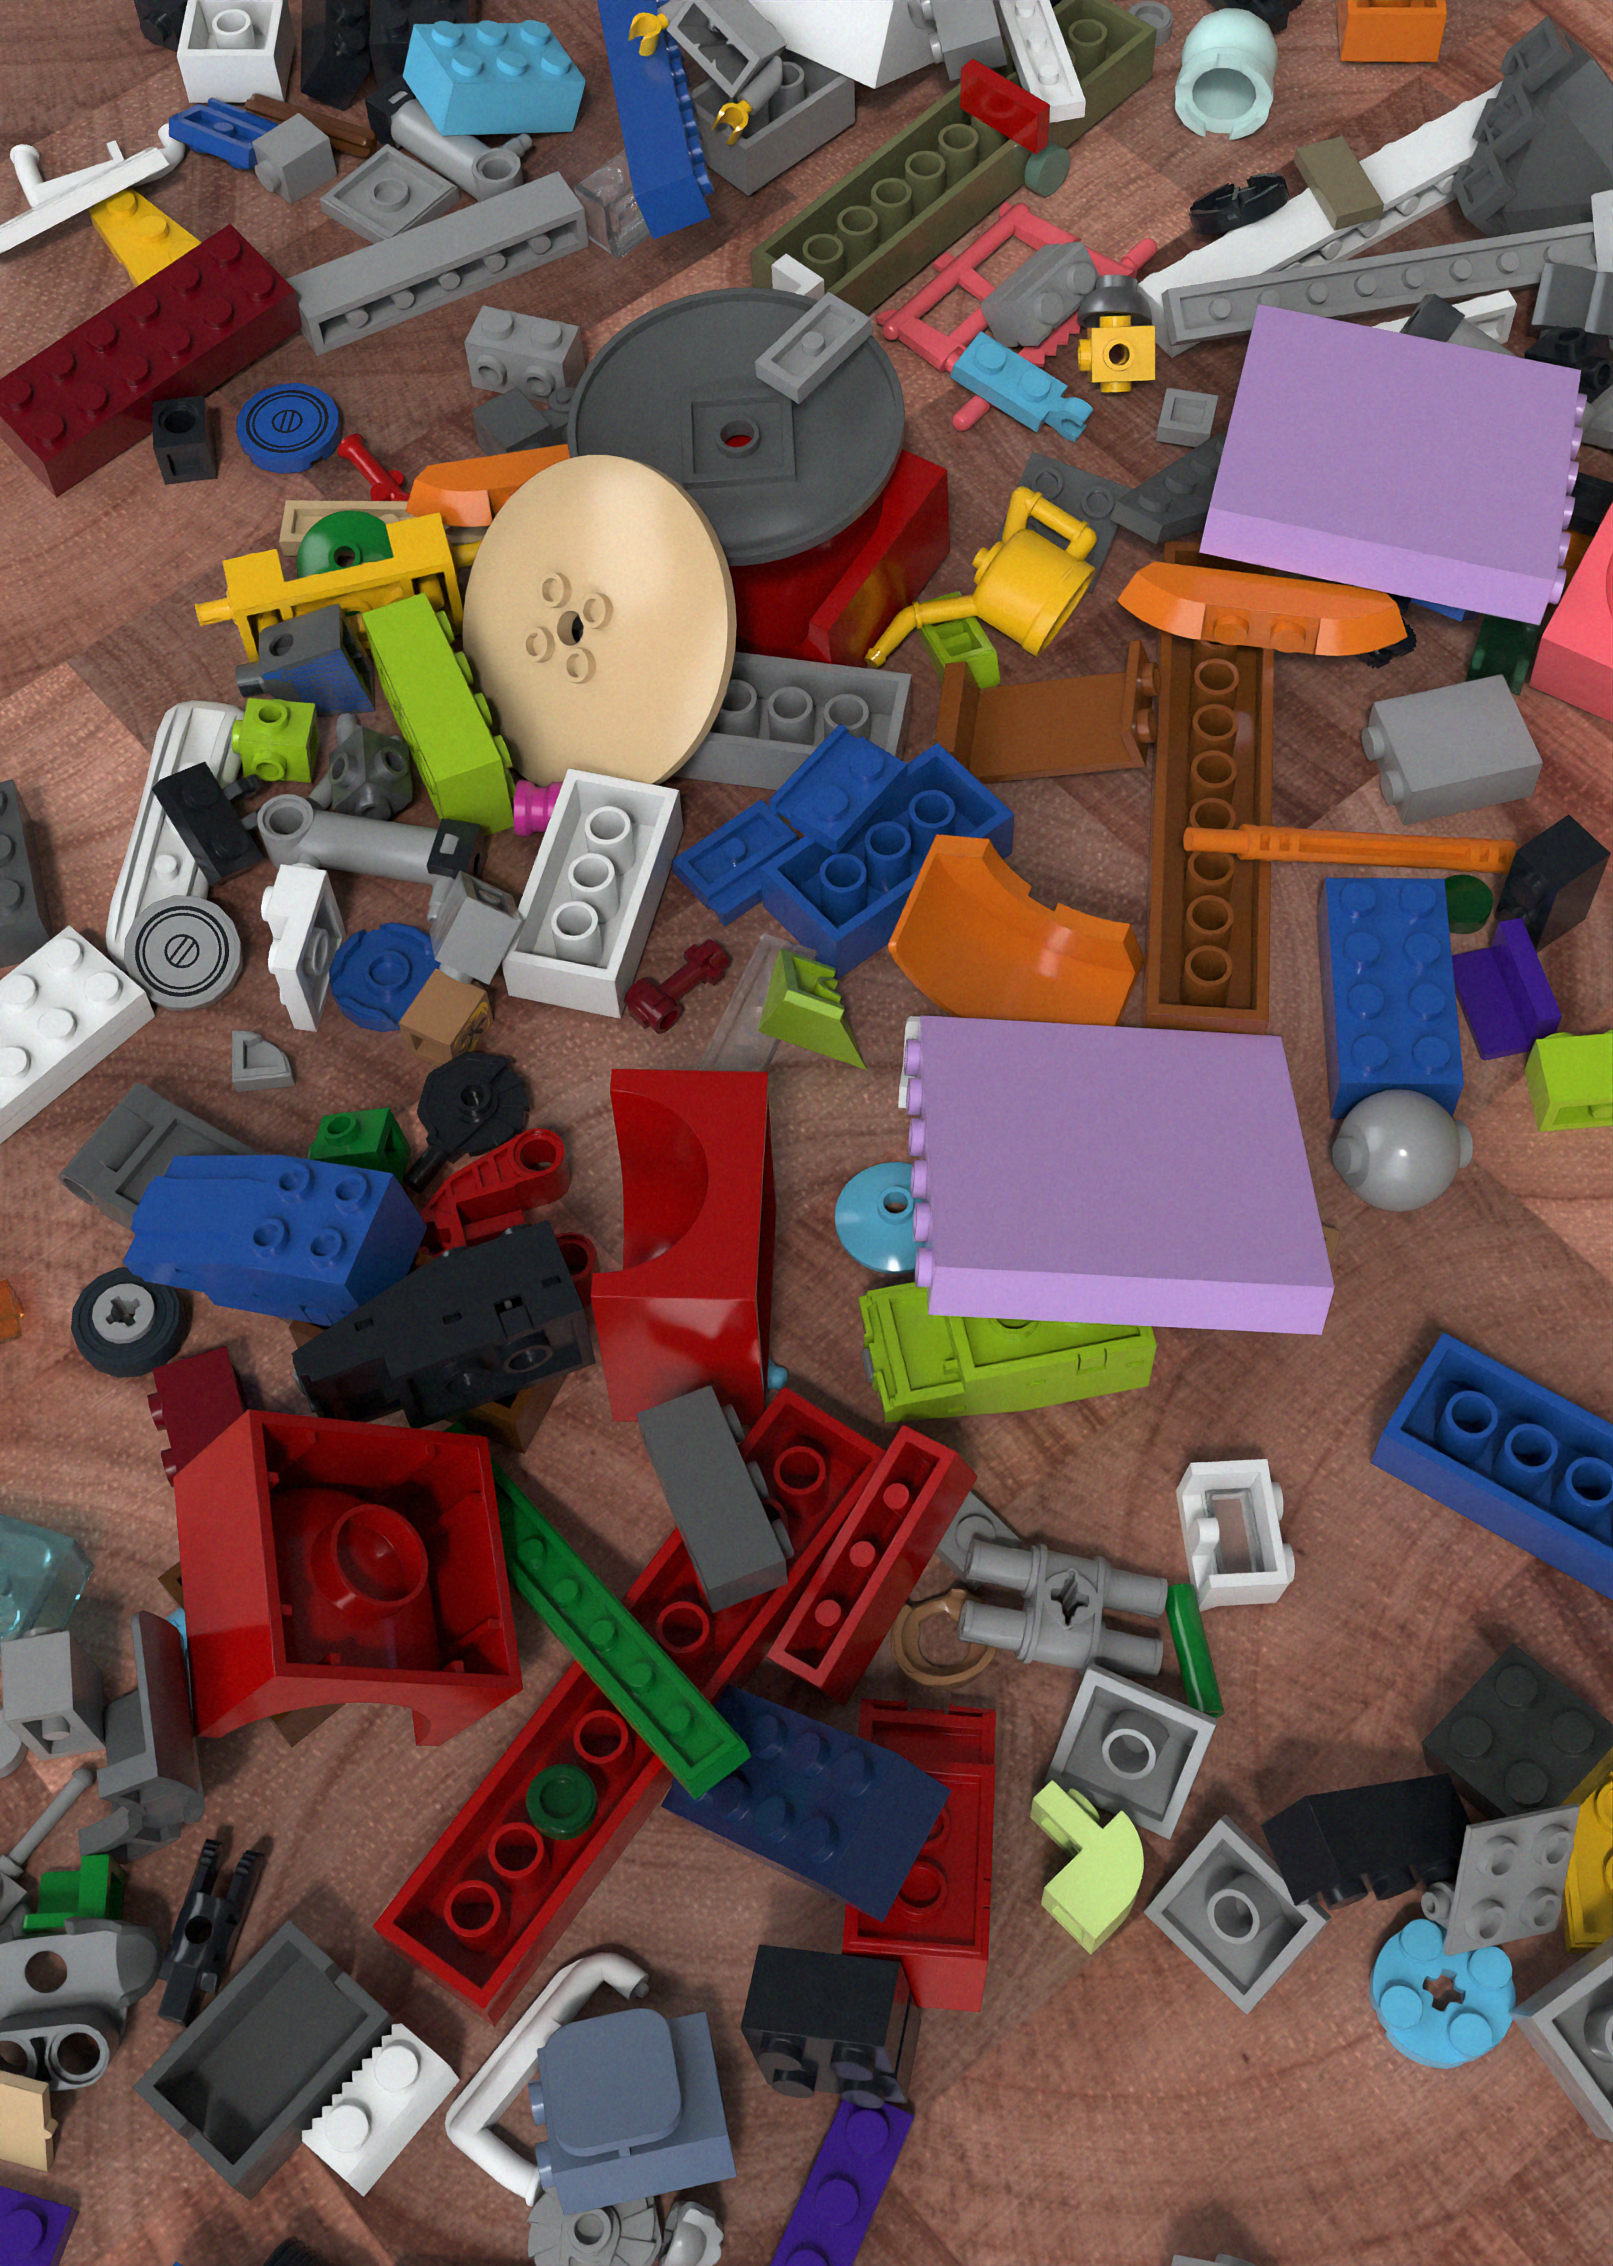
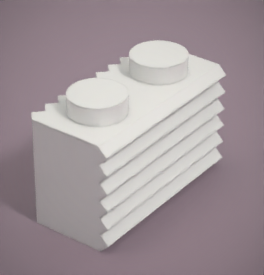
M402 2023L391 2024L392 2035L382 2036V2047L372 2048V2058L362 2059V2070L352 2071V2082L342 2083V2094L332 2095V2106H323L322 2117L312 2118V2129L302 2130V2142L363 2197L460 2081L452 2068Z

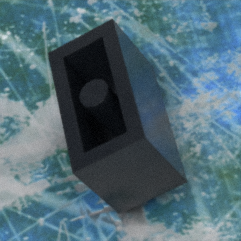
M1568 814L1516 850L1494 917L1499 922L1522 917L1534 949L1538 953L1586 919L1611 853Z

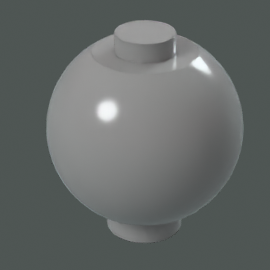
M1390 1089L1363 1099L1348 1113L1333 1144L1332 1158L1336 1170L1341 1174L1346 1185L1362 1201L1385 1211L1406 1212L1427 1206L1438 1199L1449 1188L1456 1177L1458 1169L1465 1168L1470 1163L1473 1154V1141L1467 1125L1461 1120H1453L1450 1114L1431 1097L1407 1089Z

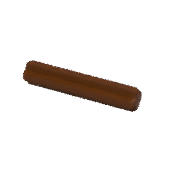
M257 93L246 100L245 108L247 112L279 125L300 113L329 137L331 149L366 160L376 153L378 149V135L373 130Z

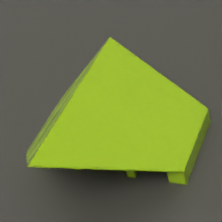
M780 948L757 1032L867 1070L845 1016L844 1005L840 1003L841 994L835 991L838 980L833 979L836 973L835 968Z

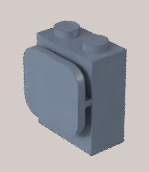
M636 2008L572 2022L557 2029L550 2036L545 2047L537 2049L540 2079L528 2081V2089L535 2125L546 2124L548 2141L535 2143L537 2165L543 2189L556 2186L564 2216L737 2177L717 2060L706 2011L666 2020L660 2013L654 2010Z

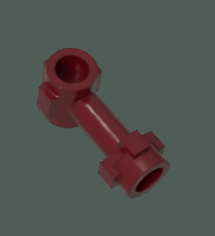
M707 939L699 947L694 943L684 951V959L687 961V964L659 986L648 977L636 981L629 988L624 998V1003L628 1006L629 1015L644 1029L651 1027L657 1034L665 1033L672 1028L682 1013V1008L676 1003L680 998L700 982L703 984L709 982L714 986L725 977L724 971L730 967V962L725 952L716 942Z

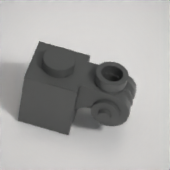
M518 387L473 409L479 447L487 456L568 444V414L576 389L572 387L556 389L549 396V409L542 411L537 410Z

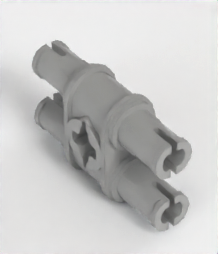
M976 1539L972 1540V1544H970L967 1552L964 1579L1020 1590L1022 1598H1025V1604L1022 1611L966 1599L959 1616L957 1641L1013 1651L1014 1657L1019 1659L1022 1664L1029 1665L1031 1661L1072 1668L1078 1670L1080 1676H1084L1089 1664L1093 1663L1111 1672L1141 1677L1153 1681L1157 1677L1162 1662L1163 1641L1157 1638L1153 1639L1106 1629L1105 1623L1101 1621L1103 1608L1159 1619L1166 1604L1168 1592L1167 1579L1111 1568V1563L1099 1555L1089 1559L1047 1550L1045 1544L1041 1543L1037 1546L1031 1545L1027 1551L982 1542ZM1058 1595L1061 1596V1603L1055 1601ZM1065 1616L1070 1618L1067 1624H1065Z

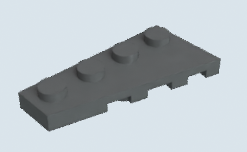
M1217 433L1116 500L1110 520L1155 544L1204 529L1227 434Z

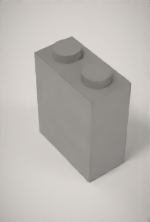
M1503 674L1373 702L1368 727H1364L1362 730L1364 752L1370 761H1376L1381 773L1383 797L1389 806H1395L1403 825L1532 797L1543 765V761Z

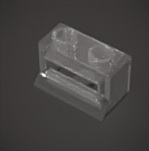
M625 149L574 187L575 196L585 209L588 239L620 260L651 236L634 197Z

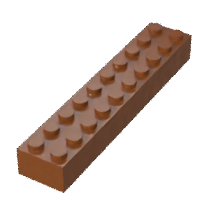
M1165 541L1162 559L1164 563L1275 576L1276 573L1274 568L1199 553L1201 543ZM1157 629L1156 662L1161 675V693L1155 697L1154 705L1157 736L1155 742H1153L1142 1028L1266 1035L1269 1023L1271 861H1260L1259 859L1240 860L1235 853L1186 851L1183 837L1187 827L1239 830L1243 824L1272 826L1274 649L1243 645L1229 646L1219 642L1186 638Z

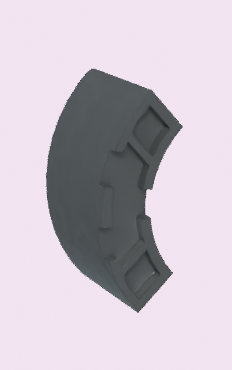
M144 1610L131 1616L138 1689L107 1704L102 1712L108 1766L98 1769L96 1772L99 1799L111 1801L113 1813L90 1826L78 1830L80 1858L83 1855L110 1854L118 1864L126 1865L181 1838L180 1823L184 1821V1824L198 1823L204 1814L205 1800L197 1737H195L184 1639L180 1631L169 1621Z

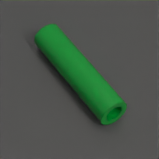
M1189 1583L1168 1587L1165 1610L1188 1706L1211 1717L1219 1718L1225 1714L1194 1586Z

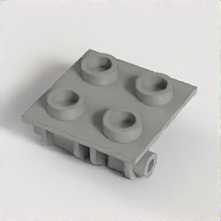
M1572 1803L1467 1825L1457 1881L1453 1883L1446 1881L1435 1882L1421 1898V1906L1425 1916L1431 1921L1436 1920L1447 1929L1443 1953L1451 1956L1556 1931L1570 1856L1574 1845L1575 1830L1580 1810L1578 1804Z

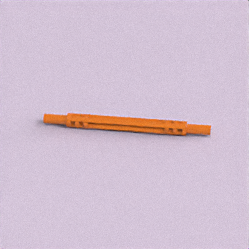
M1243 824L1239 830L1187 827L1183 837L1186 851L1235 853L1240 860L1259 859L1260 861L1278 860L1279 862L1298 861L1447 869L1460 872H1495L1497 874L1509 873L1515 852L1522 847L1516 846L1515 842L1511 839L1495 840L1493 838L1476 839L1474 837L1456 838L1298 829L1286 826H1256L1252 824Z

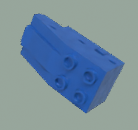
M285 1155L174 1156L165 1176L156 1175L153 1182H149L131 1219L133 1223L130 1228L136 1235L123 1263L133 1275L142 1277L146 1282L205 1292L214 1305L307 1323L313 1322V1324L331 1327L407 1276L426 1232L427 1225L393 1173Z

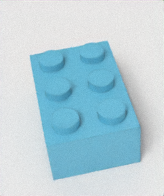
M485 20L472 24H454L448 21H437L434 24H414L403 72V78L441 136L573 132L586 83L585 78L547 24L535 20H526L523 23H497Z

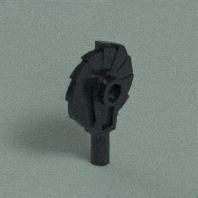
M465 1052L428 1074L417 1108L418 1118L428 1133L426 1138L428 1147L403 1178V1182L410 1189L421 1194L447 1161L454 1164L465 1153H469L470 1157L483 1155L508 1142L516 1133L518 1135L521 1134L526 1112H530V1106L524 1090L526 1088L525 1082L520 1076L509 1070L510 1059L476 1052Z

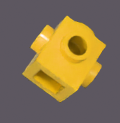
M1131 315L1100 317V327L1087 328V339L1078 340L1079 372L1087 371V381L1100 382V392L1132 391L1131 381L1155 380V326H1131ZM1118 344L1122 349V357L1117 363L1113 364L1109 359V351L1114 345Z

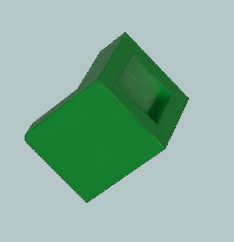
M110 1854L83 1855L81 1857V1870L46 1872L42 1874L40 1878L37 1914L23 1915L22 1931L27 1935L66 1931L64 1920L72 1916L122 1920L126 1871Z

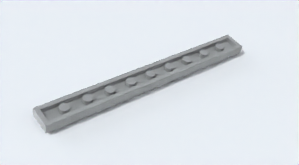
M1586 222L1170 288L1161 294L1170 345L1177 346L1251 334L1258 304L1337 320L1417 307L1426 294L1435 293L1448 302L1491 295L1506 290L1515 291L1539 287L1544 264L1546 263L1573 265L1598 272L1593 222Z

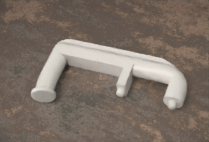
M169 123L163 125L158 131V136L164 147L161 151L169 166L130 185L131 188L164 177L183 160L186 152L185 143L169 137ZM116 140L106 143L111 157L110 161L43 182L37 167L40 160V154L37 149L27 144L13 147L10 151V159L14 163L17 177L31 208L123 161L124 158Z
M599 1952L561 1969L454 2101L446 2114L445 2128L451 2142L497 2182L525 2198L526 2204L530 2207L535 2206L544 2192L538 2166L521 2157L490 2130L539 2069L537 2049L545 2047L548 2039L557 2029L571 2023L603 1981L607 1982L630 2001L636 1996L643 1998L648 1994L649 1986L646 1983L649 1974L631 1960L617 1953Z

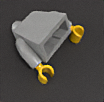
M670 0L657 9V16L645 12L638 13L633 18L628 41L638 36H644L639 48L641 56H649L656 51L660 33L666 29L731 98L737 97L738 104L726 103L722 106L711 128L714 131L718 124L728 123L734 128V131L726 144L733 145L736 143L748 123V114L755 116L779 90L782 84L783 62L779 56L787 45L785 39L776 31L774 25L767 21L748 0Z

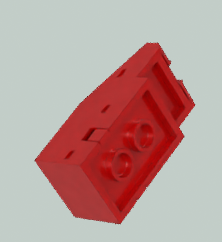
M861 1698L858 1737L899 1754L952 1791L884 1922H880L845 1904L842 1955L900 1962L910 1988L909 1994L913 1996L916 2007L980 2012L989 1958L996 1765H994L996 1709L953 1706V1703H949L948 1714H944V1710L916 1707H911L910 1711H906L907 1699L901 1702Z

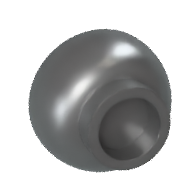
M1104 275L1096 279V290L1089 293L1082 301L1077 315V323L1085 328L1100 327V317L1131 315V326L1152 325V314L1146 298L1137 292V279L1126 275Z

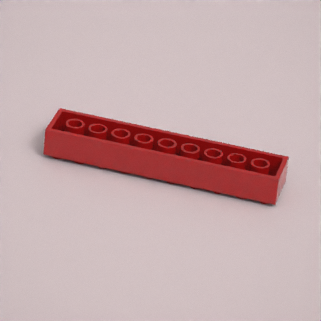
M785 1386L745 1436V1440L739 1444L738 1449L744 1463L755 1460L761 1470L769 1493V1498L762 1500L761 1503L769 1522L780 1518L789 1536L794 1556L786 1559L788 1584L712 1613L678 1527H676L620 1601L712 1706L719 1701L727 1684L742 1689L766 1657L886 1453L884 1449ZM575 1660L381 1914L373 1928L388 1948L495 2027L671 1787L674 1778L673 1774ZM557 1764L573 1765L587 1773L598 1795V1813L593 1824L583 1834L569 1840H555L539 1832L534 1826L526 1806V1795L532 1780L542 1770Z

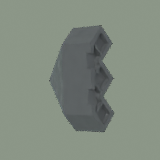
M1548 15L1507 51L1500 67V71L1505 75L1497 97L1487 99L1472 136L1478 143L1469 165L1459 167L1452 184L1464 217L1490 238L1593 222L1591 196L1595 193L1613 189V81L1596 58Z

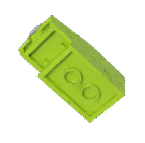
M915 1282L867 1291V1295L858 1297V1308L864 1330V1349L861 1351V1357L867 1382L872 1383L873 1392L877 1391L878 1399L880 1398L885 1423L1026 1411L1149 1386L1157 1346L1152 1326L928 1315L927 1287H916Z

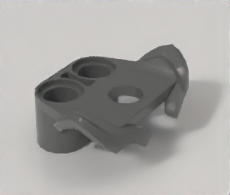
M72 1916L64 1920L66 1931L14 1937L11 1924L0 1925V2042L13 2041L19 2044L25 2050L28 2058L27 2064L13 2065L5 2061L0 2055V2070L49 2083V2092L86 2087L101 2078L123 2042L129 2006L146 1996L154 1987L162 1965V1946L158 1936L150 1928L124 1920ZM42 1951H52L60 1955L67 1966L65 1982L53 1989L37 1986L31 1980L28 1972V1965L32 1956ZM81 2032L92 2036L99 2045L100 2055L86 2057L78 2054L71 2046L69 2034Z

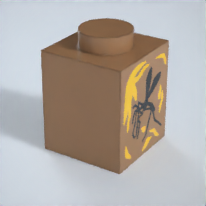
M435 968L399 1021V1026L407 1053L440 1067L465 1052H474L494 1020L487 991L477 981L473 979L471 984H465Z

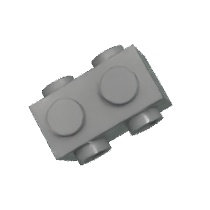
M483 305L464 342L472 387L505 393L518 387L527 399L548 403L549 396L556 389L563 387L576 389L581 376L586 370L580 326L560 321H552Z

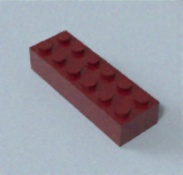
M231 224L227 225L1 378L0 438L56 498L153 431L152 401L205 395L302 328L295 289Z

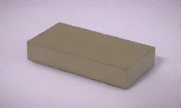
M1343 136L1296 148L1294 163L1334 230L1382 218L1384 203Z

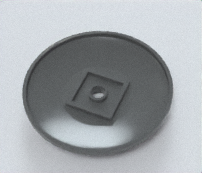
M745 287L711 290L668 302L647 312L620 330L599 350L581 376L572 397L567 424L568 450L570 458L585 455H612L634 459L660 470L681 485L705 513L719 538L728 566L767 563L807 551L829 540L851 525L876 501L890 480L902 450L905 433V410L902 388L888 355L874 337L870 335L800 404L796 403L756 377L755 361L809 311L818 300L793 292L768 288ZM735 435H745L752 439L742 447H731L725 444L727 439Z

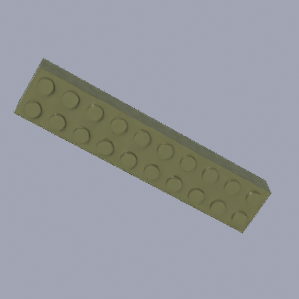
M1062 0L1052 8L1086 100L1085 117L1049 123L1048 141L1054 142L1065 149L1151 78L1153 74L1157 28L1108 0ZM1006 45L1004 50L1007 65L996 67L992 70L1023 88L1009 47ZM959 83L751 251L752 287L773 289L772 264L787 254L824 279V295L830 292L867 315L1025 183L1026 164L1033 152L960 108L961 83Z

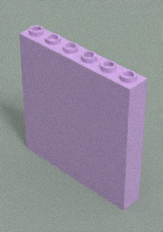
M1258 304L1199 553L1540 625L1547 604H1558L1566 579V570L1557 567H1562L1571 538V533L1563 531H1566L1569 526L1575 503V497L1570 495L1573 491L1579 469V462H1576L1575 459L1582 439L1583 428L1579 427L1587 400L1586 394L1578 393L1581 370Z
M920 1015L917 1040H906L905 1076H915V1078L908 1079L906 1096L907 1115L917 1116V1118H911L908 1153L909 1156H919V1160H913L910 1193L911 1198L922 1199V1203H915L913 1214V1241L924 1242V1247L917 1248L915 1286L927 1287L928 1315L1322 1335L1335 1286L1281 1036Z

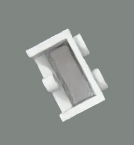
M1267 1459L1190 1463L1176 1489V1497L1190 1583L1194 1586L1200 1612L1217 1606L1277 1603L1289 1583L1294 1579L1295 1562L1290 1544L1282 1543L1278 1521L1283 1516V1494L1280 1484L1278 1482H1271Z

